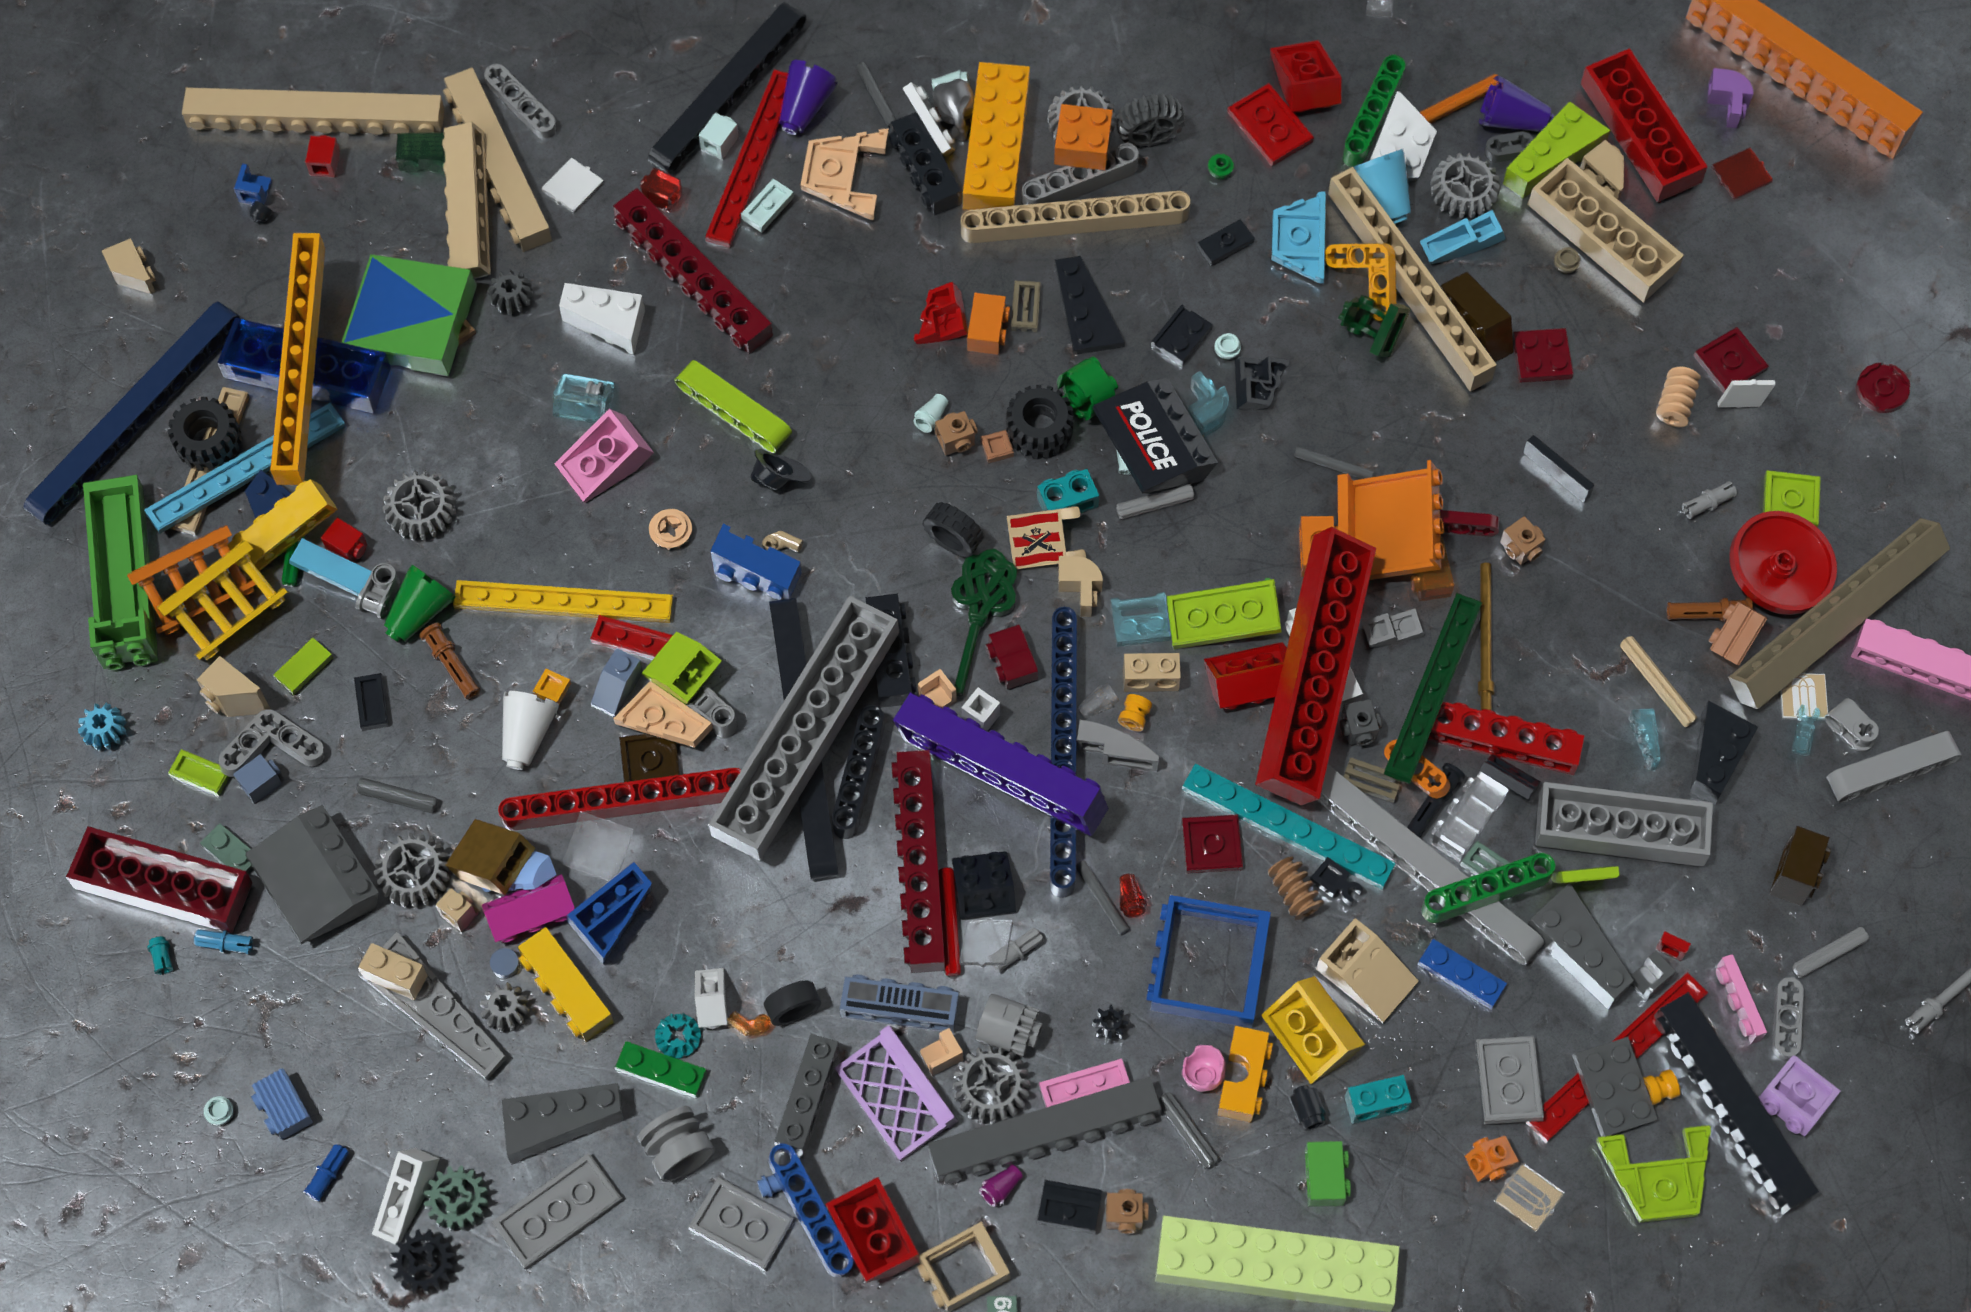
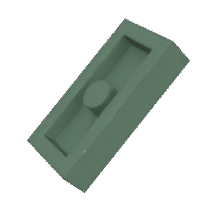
M220 823L200 842L201 846L221 864L244 870L248 874L253 870L252 865L245 856L246 852L251 849Z

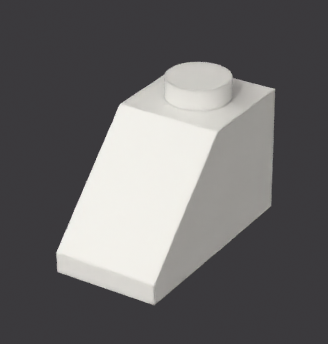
M723 968L695 971V1003L698 1028L714 1029L721 1025H727Z

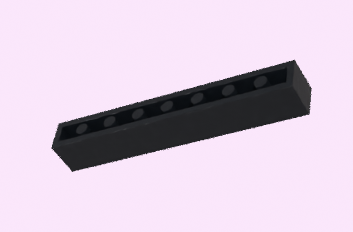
M1689 992L1661 1007L1654 1015L1656 1027L1663 1035L1666 1034L1672 1043L1671 1049L1678 1059H1682L1687 1066V1074L1691 1081L1695 1084L1698 1083L1704 1092L1703 1098L1706 1104L1717 1112L1720 1117L1719 1123L1727 1134H1731L1736 1142L1735 1147L1739 1155L1743 1159H1747L1752 1166V1174L1759 1184H1763L1769 1192L1768 1198L1773 1207L1777 1210L1780 1209L1782 1214H1785L1816 1195L1819 1190Z

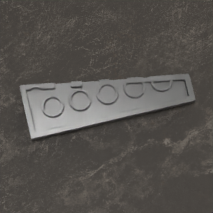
M396 932L383 948L422 964L428 975L415 1001L364 979L360 972L358 973L359 976L485 1080H488L506 1060L505 1055L455 1000L448 989L442 985L435 974L423 963L403 937Z

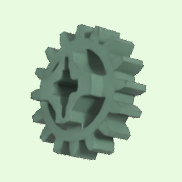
M451 1166L447 1168L448 1174L443 1175L438 1171L437 1176L439 1179L437 1181H428L432 1190L424 1191L425 1197L430 1199L424 1202V1206L426 1209H432L428 1215L431 1220L437 1218L436 1223L440 1228L447 1223L449 1231H453L457 1224L461 1230H465L466 1222L469 1221L474 1226L476 1224L474 1217L476 1215L484 1216L480 1207L488 1206V1201L482 1197L489 1193L486 1187H481L484 1184L482 1177L475 1179L476 1173L473 1169L465 1174L463 1166H460L457 1172H454ZM466 1182L474 1188L475 1194L466 1191ZM460 1193L462 1199L458 1198L456 1199V1202L453 1203L451 1201V1198H456L457 1194ZM437 1202L441 1205H446V1214L439 1210Z

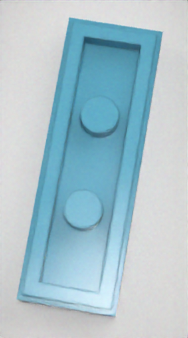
M303 538L289 560V564L356 596L364 588L372 572Z

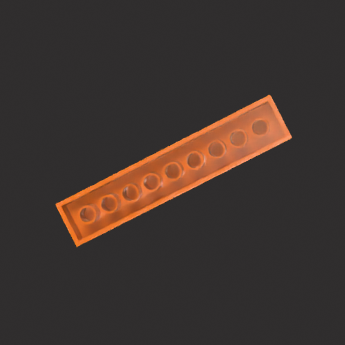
M1759 0L1691 1L1686 19L1694 26L1701 28L1710 34L1714 40L1720 41L1735 54L1751 62L1755 68L1761 69L1770 75L1777 83H1781L1792 90L1796 96L1811 103L1818 111L1824 112L1833 118L1837 124L1855 133L1859 139L1865 140L1874 146L1881 154L1894 159L1911 140L1923 111Z

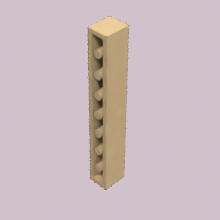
M473 68L444 78L446 89H443V93L447 103H453L455 109H452L457 124L473 122L484 131L486 184L491 183L493 187L490 189L495 204L500 203L503 208L499 211L504 223H510L512 229L509 230L513 243L515 245L519 243L522 251L525 252L551 242L552 238L548 224Z

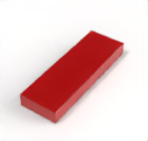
M599 615L590 640L594 644L612 649L618 648L627 653L654 659L673 635Z

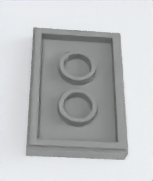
M1534 1036L1476 1039L1484 1124L1543 1121Z
M718 1177L688 1228L692 1232L766 1271L795 1220L788 1214Z

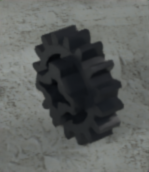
M417 1229L416 1237L411 1238L409 1234H405L406 1242L404 1244L396 1242L399 1252H391L390 1256L396 1262L390 1264V1269L397 1272L393 1278L396 1282L402 1281V1289L407 1290L412 1286V1293L417 1295L420 1288H422L425 1294L429 1295L430 1287L434 1286L439 1291L441 1289L439 1284L441 1280L444 1282L450 1281L446 1273L455 1270L454 1266L449 1262L456 1258L454 1253L448 1252L452 1246L449 1242L443 1243L444 1237L442 1234H438L434 1238L433 1231L428 1229L426 1235L423 1236L421 1231ZM425 1244V1245L422 1246V1247H416V1248H414V1247L417 1246V1245ZM439 1251L442 1256L441 1266H438L436 1262ZM405 1257L409 1260V1266L406 1269V1273L404 1271ZM414 1257L422 1260L427 1259L431 1267L424 1264L418 1265ZM432 1276L429 1279L421 1280L423 1277Z

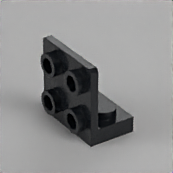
M1006 851L952 858L960 919L1016 912L1014 884Z

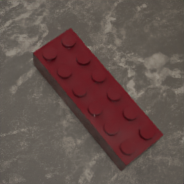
M89 826L86 828L66 875L74 889L220 931L227 930L231 934L234 931L253 883L248 873L244 870Z

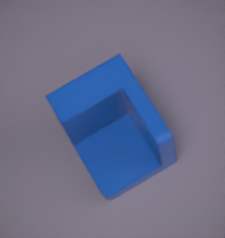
M242 164L234 187L238 201L252 205L254 201H258L265 205L272 181L269 177L251 174L248 164Z

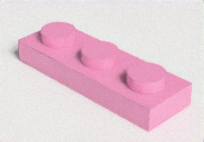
M1733 954L1722 957L1717 965L1716 975L1722 985L1724 984L1728 991L1727 999L1733 1011L1736 1010L1738 1014L1740 1031L1744 1037H1748L1750 1044L1759 1042L1766 1035V1028Z
M1118 1059L1039 1082V1088L1045 1107H1050L1130 1082L1123 1060Z

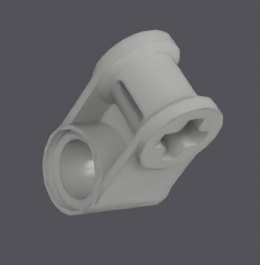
M381 563L373 568L364 588L358 595L356 609L360 611L368 610L377 614V617L381 619L387 615L391 603L400 588V579L393 566L388 563ZM391 576L388 582H380L383 577Z
M704 686L701 689L702 693L686 706L710 721L713 726L711 731L721 738L731 737L735 734L738 727L734 710L721 700L715 692ZM723 718L730 719L729 722L725 724L718 723V721Z
M1845 698L1825 715V721L1828 726L1838 733L1854 750L1866 752L1873 747L1874 741L1879 734V728L1853 700Z

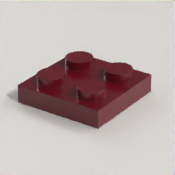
M1566 328L1513 332V345L1519 383L1572 379L1573 369Z

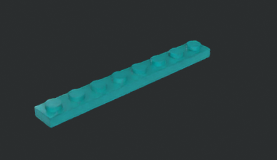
M1196 763L1182 786L1183 791L1231 815H1238L1239 819L1323 861L1329 857L1351 875L1383 890L1395 867V862Z

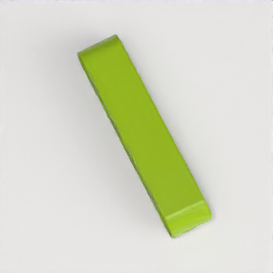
M692 360L675 378L676 385L684 393L772 453H775L792 434L791 428L783 420L695 360Z

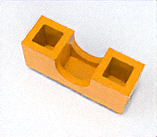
M1235 1026L1228 1061L1241 1064L1247 1070L1248 1077L1241 1082L1224 1080L1217 1116L1251 1123L1253 1114L1259 1115L1262 1098L1257 1097L1259 1086H1265L1268 1071L1262 1069L1264 1059L1270 1060L1273 1043L1268 1042V1032Z

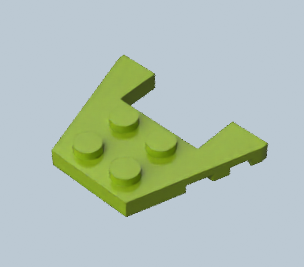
M1710 1125L1683 1129L1682 1133L1687 1158L1630 1164L1624 1134L1597 1138V1145L1639 1223L1696 1217L1700 1214L1704 1170L1711 1133Z

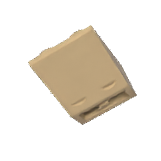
M1356 918L1353 919L1319 958L1316 968L1317 971L1382 1023L1385 1022L1419 982L1386 944Z

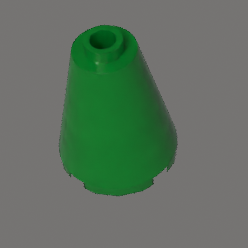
M411 565L384 623V626L388 628L385 634L396 642H399L401 639L407 641L452 603L456 596L437 581L427 576L426 573Z

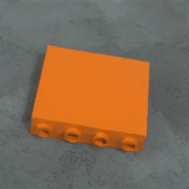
M1427 460V469L1352 480L1348 473L1338 475V530L1376 548L1369 580L1441 569V559H1444L1445 552L1440 538V534L1444 533V524L1440 518V510L1443 509V498L1439 493V485L1443 484L1441 470L1437 469L1431 460Z

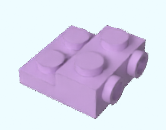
M1792 1056L1758 1099L1768 1114H1776L1786 1122L1785 1124L1789 1131L1795 1134L1800 1133L1805 1137L1840 1093V1090L1798 1057Z

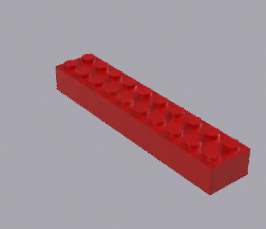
M1329 527L1313 535L1255 783L1256 786L1299 805L1320 799L1376 552L1375 547L1334 527Z

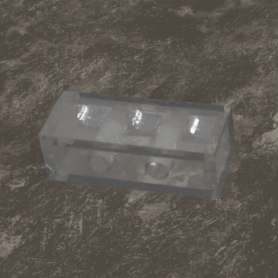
M1479 772L1475 779L1470 777L1461 790L1464 792L1461 799L1455 798L1446 811L1449 815L1446 820L1440 819L1431 832L1434 834L1431 845L1460 863L1505 800L1509 789L1482 772Z

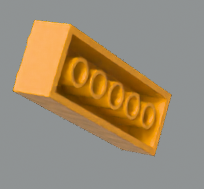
M979 62L963 187V210L1015 206L1030 84V66Z

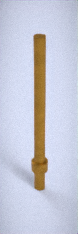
M1485 562L1480 564V601L1482 602L1480 608L1481 681L1478 682V695L1481 696V710H1492L1494 682L1492 681L1491 564Z

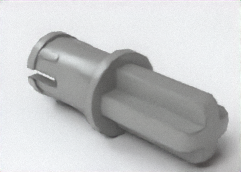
M1032 928L1015 941H1008L1009 945L993 956H990L989 960L997 972L1000 973L1017 959H1024L1023 955L1042 943L1043 937L1037 929Z

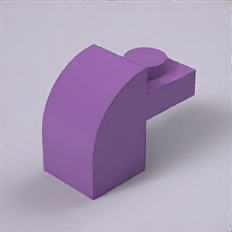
M1713 68L1708 83L1707 103L1728 106L1726 127L1737 128L1740 119L1745 118L1746 108L1749 107L1752 99V85L1739 72Z

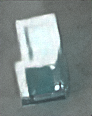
M1200 371L1192 376L1190 389L1199 401L1191 404L1188 412L1202 436L1205 437L1219 429L1224 423L1227 416L1229 397L1225 386L1216 390L1212 380L1205 378Z

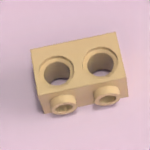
M1179 653L1124 654V692L1179 691Z

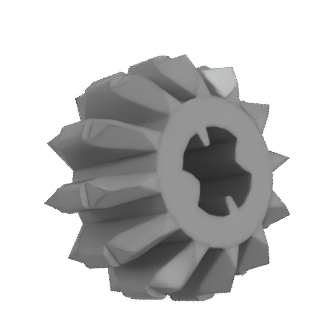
M507 982L504 989H501L499 984H495V992L492 993L486 990L485 996L487 1000L480 1001V1006L484 1009L480 1013L482 1019H488L487 1025L490 1028L497 1025L499 1032H503L506 1025L509 1026L511 1031H514V1022L524 1024L525 1021L521 1015L529 1014V1008L525 1006L528 1003V998L526 995H521L522 989L520 987L512 990L511 983ZM503 1004H509L510 1006L509 1009L505 1007V1011H500L499 1007L504 1008Z

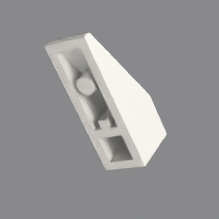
M417 1148L398 1151L372 1232L373 1235L395 1245L396 1242H401L425 1198L424 1191L429 1190L431 1187L428 1181L433 1180L440 1158Z

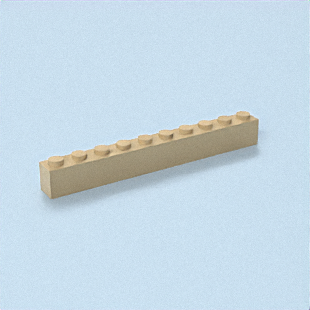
M186 88L182 115L187 128L197 130L216 128L219 130L243 129L245 131L269 130L278 132L284 130L299 133L319 131L321 133L345 132L347 134L371 133L374 135L387 133L401 136L407 134L432 136L442 135L444 105L441 95Z
M1351 167L1332 177L1328 195L1363 243L1390 244L1395 250L1397 291L1471 392L1491 381L1496 369V363L1356 170ZM1373 253V257L1385 258V253Z

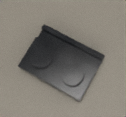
M1181 304L1151 341V347L1158 348L1162 354L1183 366L1212 330L1213 324L1192 310L1185 309V306Z
M1494 754L1484 761L1479 770L1526 799L1532 796L1541 781Z
M1044 1180L1037 1224L1095 1234L1102 1190Z

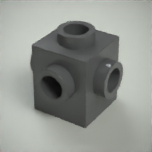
M1371 699L1343 705L1340 729L1343 737L1347 736L1349 745L1358 744L1359 746H1364L1376 740L1379 729H1382V723L1379 713H1374Z

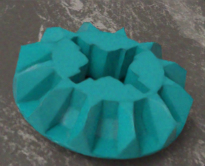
M671 1013L665 1019H661L658 1027L655 1029V1042L658 1049L663 1054L673 1058H683L690 1055L700 1043L701 1032L694 1018L684 1013ZM670 1028L676 1031L684 1029L682 1034L686 1042L678 1038L671 1041L673 1035Z

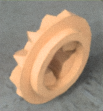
M665 509L658 512L649 524L651 540L658 547H665L668 551L674 547L680 549L682 544L689 541L692 533V524L689 517L677 509ZM666 522H668V524L671 525L672 528H676L674 537L670 535L669 532L664 533L667 531Z

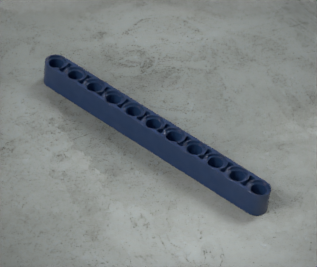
M221 302L213 303L31 492L24 502V509L45 525L55 521L84 490L83 483L92 482L236 331L241 317Z
M1064 606L1056 609L1052 616L1051 761L1053 765L1059 768L1066 766L1076 773L1077 616L1073 609ZM1066 620L1071 624L1068 626H1061L1058 624V622ZM1066 645L1070 647V650L1061 651L1058 647ZM1065 670L1070 672V675L1063 677L1058 675V672ZM1064 695L1069 697L1070 700L1061 702L1057 698ZM1060 721H1066L1070 724V726L1062 728L1059 727L1057 723ZM1059 747H1067L1070 749V752L1063 754L1058 752L1057 749ZM1050 816V890L1055 896L1064 898L1071 895L1075 888L1076 828ZM1064 824L1070 829L1067 832H1060L1056 827ZM1066 851L1070 856L1062 859L1057 857L1056 853ZM1059 877H1065L1070 882L1067 885H1059L1055 880Z

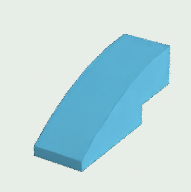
M1493 210L1471 221L1465 218L1421 240L1420 243L1430 263L1434 264L1475 253L1505 240L1506 237Z

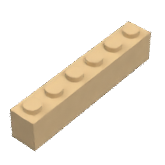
M473 122L444 128V139L442 141L445 151L443 168L446 174L447 185L444 192L448 208L445 214L449 234H447L450 254L448 266L470 269L473 277L479 278L491 275L484 131Z

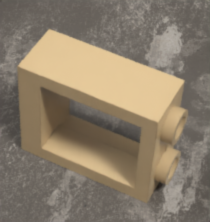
M982 1222L919 1255L921 1265L917 1266V1269L924 1282H931L934 1288L931 1294L939 1308L944 1306L947 1312H952L1010 1280V1272ZM975 1241L994 1276L950 1300L931 1264Z

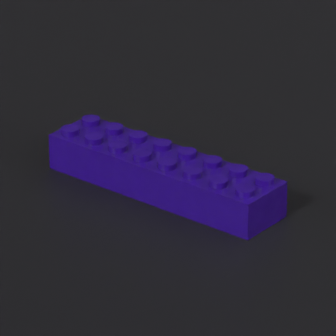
M909 693L893 719L905 742L921 750H930L931 755L1091 837L1093 836L1109 809L1105 796L1102 794L1100 785L1089 778L1083 780L1077 777L1076 773L1066 766L1059 768L1053 765L1052 761L1042 754L1035 756L1029 753V750L1018 742L1011 744L1005 741V738L994 730L987 732L981 729V725L973 719L967 718L964 720L958 717V714L951 708L946 706L940 708L934 705V701L921 694L918 697Z

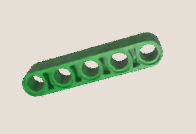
M1389 55L1383 60L1348 134L1343 152V161L1349 167L1354 168V166L1365 162L1395 95L1401 86L1406 64L1404 59L1398 55Z
M1537 853L1428 892L1421 909L1422 916L1428 922L1439 923L1544 886L1553 875L1555 861L1546 853ZM1534 866L1544 867L1547 873H1538ZM1516 875L1520 878L1521 882L1514 883L1509 880L1508 876ZM1490 884L1495 891L1487 892L1482 888V885ZM1463 893L1469 900L1460 901L1455 894ZM1429 903H1439L1442 906V910H1433Z

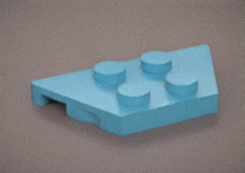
M1321 191L1317 193V197L1306 201L1300 199L1293 202L1290 206H1282L1273 210L1271 260L1317 283L1323 284L1325 192Z

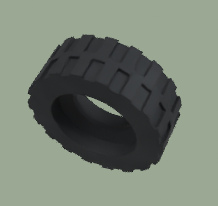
M936 503L922 523L925 531L938 545L960 557H970L984 539V533L980 526L965 512L948 503Z

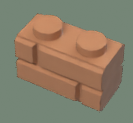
M1738 602L1736 606L1730 604L1722 617L1727 620L1722 629L1716 628L1708 641L1712 643L1710 650L1738 666L1742 663L1768 619L1741 602Z

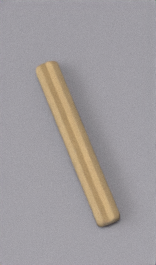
M1629 636L1624 639L1620 644L1622 650L1684 727L1692 725L1697 719L1695 713L1635 638Z

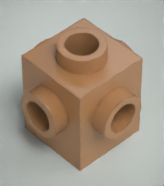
M965 411L950 413L943 419L935 421V435L945 456L954 452L967 451L971 446L975 445V434H978L977 427L973 419H968Z
M1523 516L1503 531L1500 543L1505 547L1507 555L1513 560L1516 559L1522 565L1528 560L1533 562L1543 553L1542 548L1546 539L1538 526H1533Z
M1121 1189L1118 1193H1107L1106 1229H1118V1232L1123 1234H1132L1136 1230H1141L1143 1221H1148V1203H1143V1193H1136V1190Z

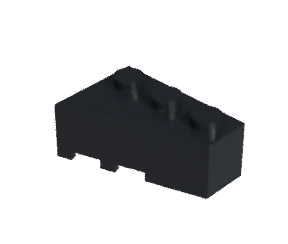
M1708 700L1701 716V727L1690 793L1715 805L1758 726Z

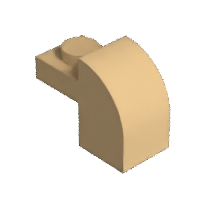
M1059 556V592H1080V617H1091L1092 607H1097V592H1102L1103 578L1100 569L1094 562L1084 557Z

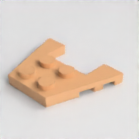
M879 129L878 133L871 134L860 132L856 136L846 138L835 136L810 140L802 174L801 190L869 220H874L877 195L851 191L859 151L885 154L889 129Z

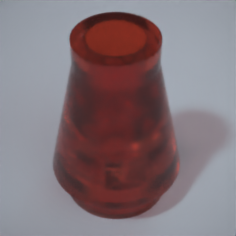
M1132 873L1120 876V910L1124 913V916L1130 918L1144 914L1147 901L1136 881V876Z

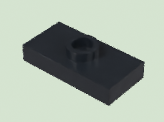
M1239 219L1197 242V248L1210 266L1254 243L1255 237L1243 221Z

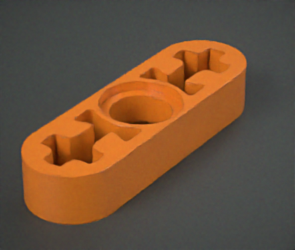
M1397 739L1390 741L1385 746L1384 755L1388 761ZM1421 756L1419 763L1424 764V768L1420 773L1414 774L1411 782L1432 798L1445 796L1450 789L1448 778L1443 771L1424 756ZM1430 776L1435 782H1440L1441 785L1439 787L1432 786L1427 778Z

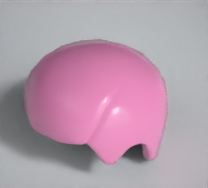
M1198 1045L1189 1057H1185L1182 1076L1189 1087L1196 1091L1204 1092L1216 1089L1223 1082L1226 1063L1220 1050L1211 1045Z

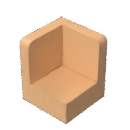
M941 669L918 683V697L921 694L934 701V705L943 708V706L950 707L957 702L956 688Z
M950 1028L939 1033L938 1041L920 1050V1054L932 1076L963 1061V1052Z

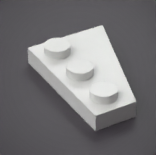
M913 83L903 87L941 153L948 156L956 151L952 145L955 143L953 136L948 129L944 130L940 123L942 119L934 107L932 108L929 103V97L921 85L918 87Z

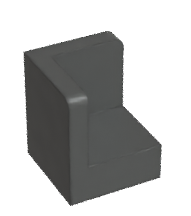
M1655 951L1647 958L1644 965L1631 975L1634 980L1631 986L1647 1001L1672 979L1676 971Z

